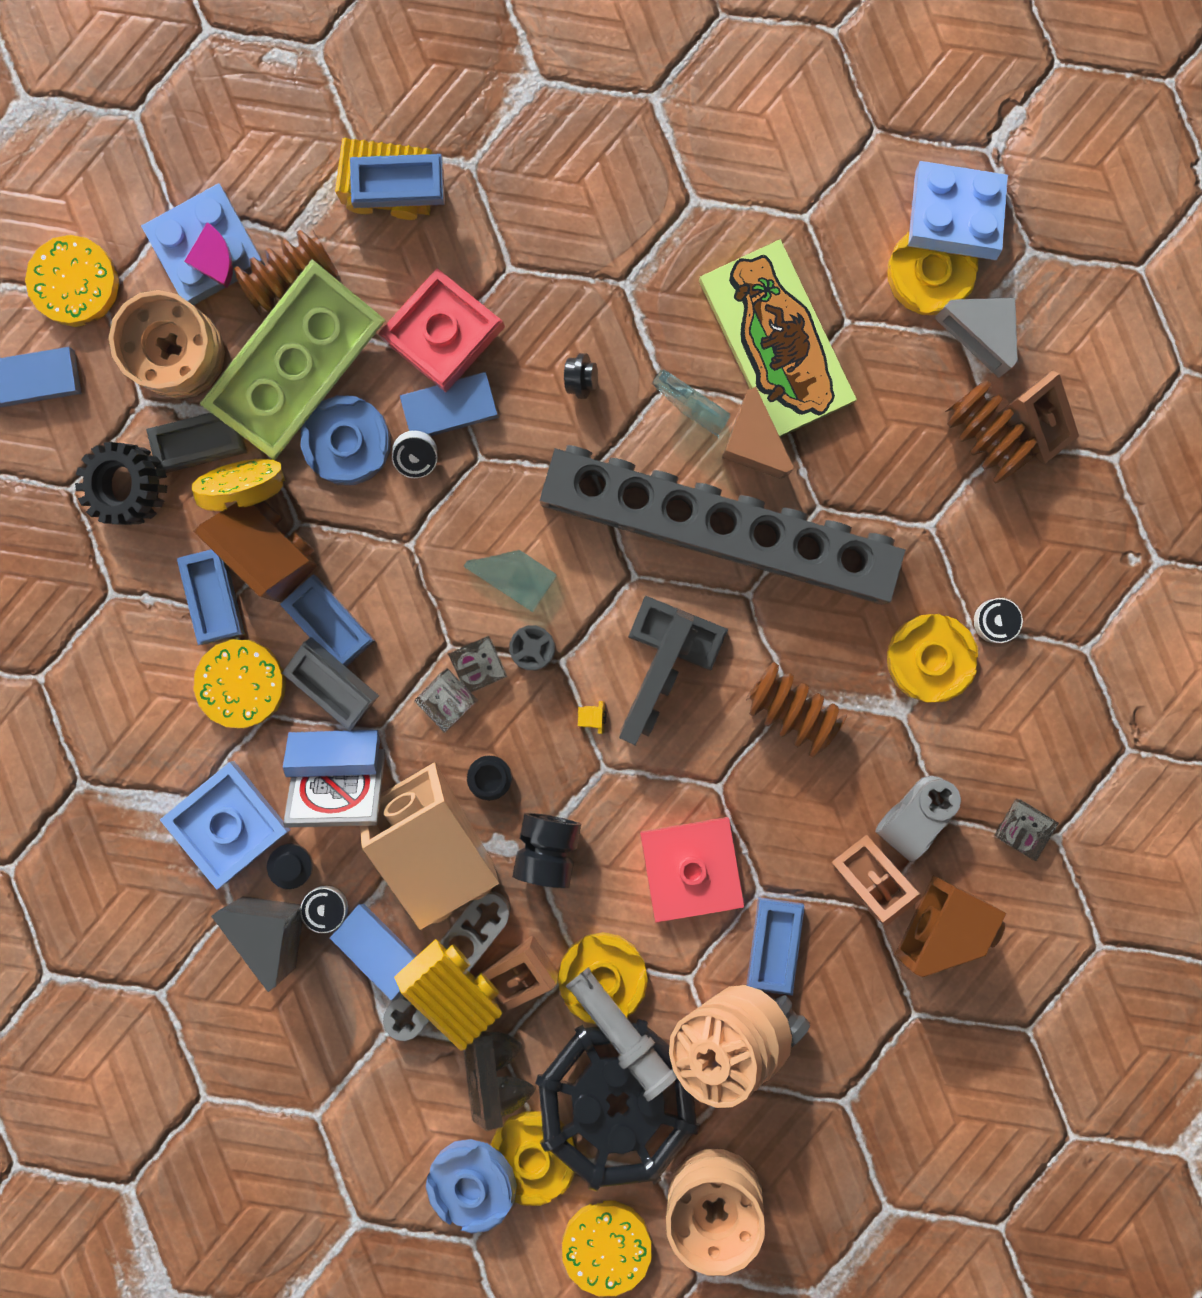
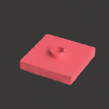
M437 268L379 331L378 335L386 344L446 393L505 328V325L499 317Z
M728 817L640 832L655 923L744 908Z

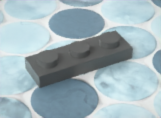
M677 608L623 723L619 735L620 739L636 746L641 733L649 737L660 713L653 709L659 694L669 695L679 671L672 669L679 652L687 656L698 633V630L691 628L694 620L693 615Z

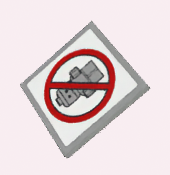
M379 749L376 775L291 777L283 822L284 828L377 825L385 749Z

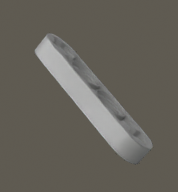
M490 891L483 898L473 900L440 941L446 949L449 948L450 940L458 935L466 936L473 942L474 953L467 958L471 964L467 968L468 971H470L505 927L510 917L508 900L497 891ZM492 902H495L499 905L497 915L501 919L498 922L494 919L487 921L480 933L488 935V937L482 940L475 929L463 925V922L468 919L471 925L474 926L483 912L478 905L483 903L489 906ZM403 995L390 1003L383 1017L385 1031L390 1037L399 1041L413 1039L429 1022L417 1009L411 1019L415 1024L414 1027L407 1023L401 1028L396 1024L398 1015L394 1011L397 1009L403 1013L411 1004Z

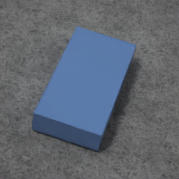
M442 154L350 157L351 203L354 208L445 205Z
M70 347L0 358V407L82 394L75 350Z
M486 372L458 379L446 393L436 385L400 395L409 431H421L429 436L499 418Z
M212 549L177 558L197 644L206 645L245 635L228 565Z
M314 574L280 604L310 638L312 637L345 667L375 642L373 637Z
M378 730L288 732L283 762L285 777L376 775L380 745Z
M758 897L746 986L764 992L793 996L805 907L803 903Z
M358 904L330 939L391 1001L397 1000L402 994L394 976L417 955L365 904Z

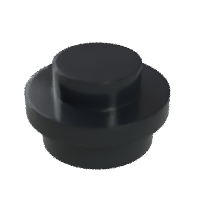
M579 353L576 358H568L566 360L564 385L567 394H576L578 399H587L590 390H595L597 387L598 368L596 363H591L587 353Z
M493 755L483 756L475 760L467 773V784L470 791L482 800L491 801L501 798L509 790L512 783V773L509 765L503 759Z
M289 843L279 846L270 854L267 861L269 878L275 885L283 889H295L302 886L309 880L313 871L311 855L304 847L298 844Z

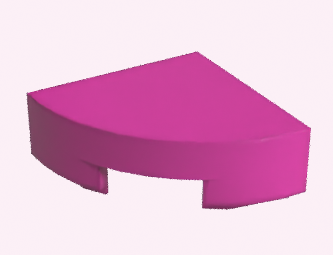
M206 223L184 262L191 268L228 288L233 275L229 247L223 236L212 225Z

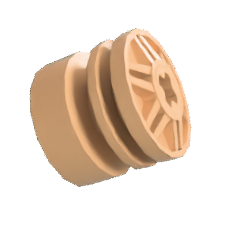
M161 290L139 293L123 303L112 319L109 333L112 358L124 375L158 395L175 399L197 396L211 387L222 371L225 357L222 335L210 318L178 294ZM169 345H178L182 348L179 356L176 354L170 355L167 352Z
M746 985L730 986L678 1021L670 1036L669 1056L673 1071L684 1089L698 1101L715 1108L734 1107L750 1097L764 1082L768 1081L782 1069L790 1056L792 1035L788 1019L777 1002L767 994Z
M704 1149L687 1156L675 1169L669 1184L666 1212L667 1238L674 1254L688 1268L708 1276H727L744 1269L758 1255L765 1238L762 1186L755 1170L741 1156L724 1149ZM718 1197L723 1199V1203L716 1201ZM707 1200L713 1202V1206L708 1205Z

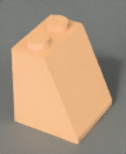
M435 762L381 793L377 825L360 826L362 849L420 930L432 923L444 921L455 909L471 900L483 898L493 887L499 884L492 859Z

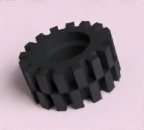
M105 442V446L96 445L91 448L94 455L85 454L81 461L88 465L87 468L78 467L76 475L83 476V483H75L76 491L85 492V496L78 498L81 506H91L86 513L91 517H98L99 522L115 525H139L145 523L144 518L152 519L157 514L152 507L162 508L165 502L158 498V494L167 493L168 485L159 484V479L166 478L167 476L165 470L155 469L161 463L158 457L149 456L151 451L146 448L125 443ZM125 467L131 475L132 488L128 498L120 502L113 494L112 479L118 468Z

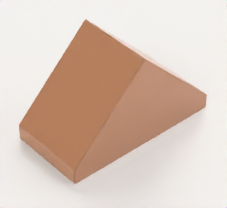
M1054 370L1001 410L1004 411L1011 408L1014 411V415L1008 422L1011 426L1019 423L1025 425L1026 428L1020 436L1022 440L1035 437L1037 443L1032 452L1034 454L1038 453L1036 457L1044 464L1079 437L1060 374Z
M755 386L747 390L722 458L782 479L788 476L794 470V467Z
M867 835L832 861L834 867L870 913L885 927L922 899L920 893Z
M531 936L481 973L498 990L499 995L495 1000L502 1013L551 991L557 985L559 971L534 936Z

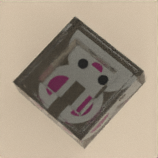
M490 636L448 653L466 695L508 677Z
M446 668L414 701L445 733L478 699Z
M1015 799L993 837L1031 860L1037 861L1059 822L1024 801Z

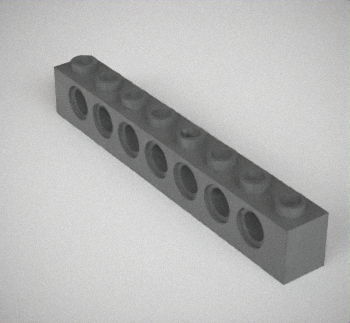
M567 445L565 451L554 449L539 500L542 507L883 605L892 600L906 549L895 547V539L869 533L868 537L864 538L850 534L852 527L840 522L826 520L823 526L807 521L808 514L795 509L782 508L781 513L764 509L765 502L757 498L739 495L738 501L722 497L720 496L722 490L712 485L696 483L695 488L677 484L679 478L667 472L653 470L651 476L634 471L635 464L622 459L610 458L608 463L591 459V451L577 446ZM596 475L604 481L605 489L600 495L589 497L581 492L579 485L586 476ZM633 487L644 490L648 496L646 506L641 509L627 507L622 498L626 490ZM673 500L686 502L691 509V517L684 522L673 521L667 515V504ZM717 512L728 514L734 523L733 531L726 535L713 531L710 526L711 515ZM765 524L774 529L776 533L774 546L762 547L755 541L753 533L756 526ZM801 537H810L817 542L819 554L815 560H807L799 554L797 544ZM845 549H852L860 555L862 565L857 573L849 572L843 567L841 556Z

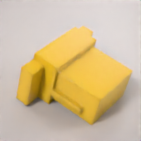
M599 701L598 706L578 707V726L598 728V734H603L607 718L605 701Z

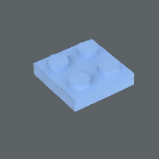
M919 161L915 171L908 246L997 260L1003 247L1008 175Z
M219 183L141 225L177 293L192 305L226 288L184 262L206 223L212 225L223 236L229 247L233 265V275L229 286L238 281L234 272L236 266H239L247 274L252 273L250 258L255 257L265 266L225 190Z
M235 761L226 764L160 819L162 824L216 890L223 887L290 831L289 827L284 828V821Z

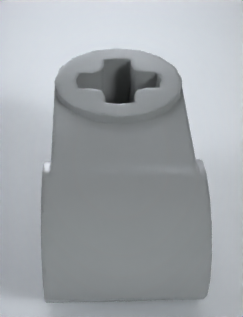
M938 776L923 777L883 817L875 832L909 862H913L923 855L933 843L937 834L957 813L961 804L960 793L954 784ZM932 789L940 792V797L944 800L940 806L933 804L928 796Z

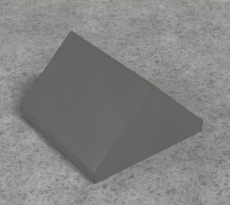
M242 896L211 916L267 992L276 987L296 968L303 923L301 904Z

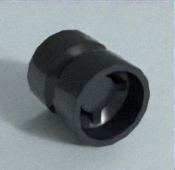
M524 813L520 839L525 843V848L517 851L512 877L523 882L545 887L569 888L574 861L569 857V852L577 850L581 823L551 815Z

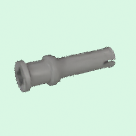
M589 967L566 985V988L573 993L620 1054L617 1058L620 1061L618 1063L622 1069L628 1068L644 1088L643 1096L647 1101L655 1098L677 1079L673 1069H669L653 1048L655 1043L651 1037L648 1038L647 1035L641 1037L591 973Z

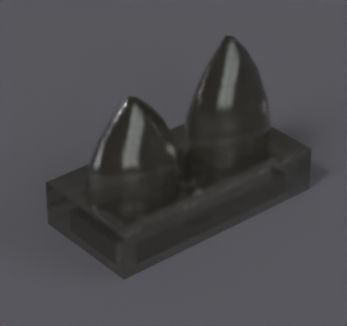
M482 1031L480 1036L474 1038L473 1043L468 1044L466 1049L463 1050L472 1121L485 1131L503 1127L502 1117L513 1113L523 1106L536 1091L534 1085L523 1079L509 1076L497 1077V1071L510 1064L522 1048V1044L515 1038L500 1032Z

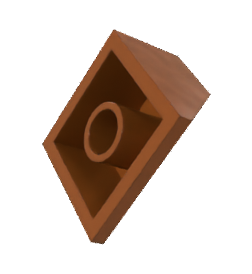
M265 501L248 507H239L236 502L227 509H224V511L201 523L193 531L259 597L282 603L318 566L309 556L314 551L313 547L295 531L289 536L278 525L283 518Z
M933 875L894 956L920 977L984 957L990 947L993 948L1000 942L1005 931V922L1003 920L1006 913Z

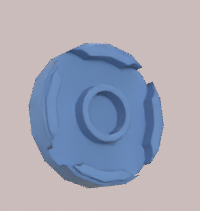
M334 396L321 401L301 428L300 447L306 463L321 478L337 485H357L370 480L384 467L390 453L391 434L385 418L372 404L356 396Z
M473 1139L455 1141L440 1151L430 1167V1173L426 1181L429 1202L440 1219L449 1225L453 1222L457 1226H461V1231L478 1233L491 1230L502 1223L515 1202L517 1184L513 1168L504 1155L488 1143Z

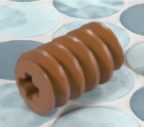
M302 230L297 231L298 247H294L286 239L281 240L283 251L281 257L272 249H266L265 253L268 264L265 266L255 257L250 258L251 274H247L239 266L234 268L235 276L242 290L260 316L259 307H263L270 313L276 306L275 297L280 300L312 259L334 278L339 276L337 269L315 232L314 237L311 239Z
M987 380L980 383L945 412L954 410V414L948 422L950 428L961 424L966 425L959 437L961 442L972 438L977 439V442L970 451L973 456L986 451L989 454L983 462L982 468L985 470L997 465L1000 469L993 479L996 484L1008 478L1038 454H1030L1037 440L1035 437L1019 440V437L1026 428L1023 423L1008 427L1007 424L1014 415V411L1010 408L998 413L996 412L1003 398L1000 394L987 399L984 397L991 386V383Z
M772 662L746 698V700H752L749 714L754 716L763 709L767 710L764 725L768 727L780 719L782 725L779 735L784 737L792 730L797 731L794 745L798 748L810 740L812 745L809 756L813 758L832 742L843 726L847 714L837 720L839 707L833 703L822 709L824 696L819 693L806 700L809 686L805 683H801L791 690L794 675L787 672L776 679L779 665Z

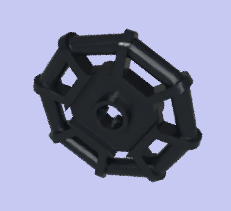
M638 1019L636 1023H631L641 1037L647 1035L648 1038L651 1037L655 1042L653 1048L669 1069H673L669 1056L670 1045L647 1026V1021ZM581 1025L575 1028V1035L543 1074L537 1075L535 1082L539 1086L543 1132V1139L540 1141L543 1150L553 1153L588 1183V1189L597 1192L600 1187L650 1181L654 1185L662 1181L660 1176L693 1134L698 1135L700 1124L696 1122L694 1097L684 1089L677 1078L675 1080L678 1116L664 1112L665 1101L663 1092L652 1100L647 1101L643 1096L644 1088L628 1068L622 1069L620 1067L618 1057L607 1058V1056H598L594 1046L611 1044L599 1027L584 1028ZM586 1051L591 1061L574 1083L563 1081V1077L583 1052ZM558 1092L571 1095L573 1121L563 1127H560ZM623 1092L629 1096L625 1102L629 1107L624 1114L620 1112L614 1115L609 1114L607 1111L610 1108V1104L606 1100L611 1093L617 1097ZM661 1124L674 1127L669 1136L650 1158L645 1148L646 1143ZM577 1133L581 1134L598 1149L594 1163L566 1140ZM630 1151H637L642 1161L639 1164L605 1167L608 1154L611 1153L625 1154Z

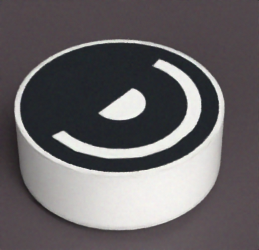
M408 431L401 434L393 444V465L399 473L409 478H421L430 474L437 463V446L434 440L428 434L421 431Z
M996 598L988 600L978 607L974 615L976 632L982 639L990 643L1008 642L1014 639L1022 628L1023 618L1021 611L1014 602L1008 599Z
M332 886L315 888L305 896L301 904V918L304 924L317 933H328L337 929L344 922L348 914L346 897L340 890Z

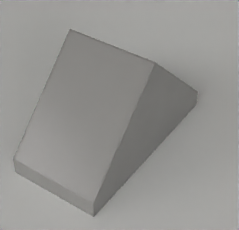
M1015 298L950 300L935 316V319L998 378L1018 362Z

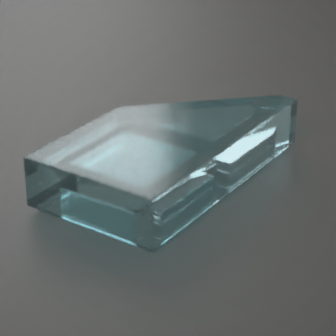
M665 369L660 370L652 382V385L681 413L719 437L731 417L729 412Z
M521 550L468 560L463 566L531 612H534L557 577V574Z

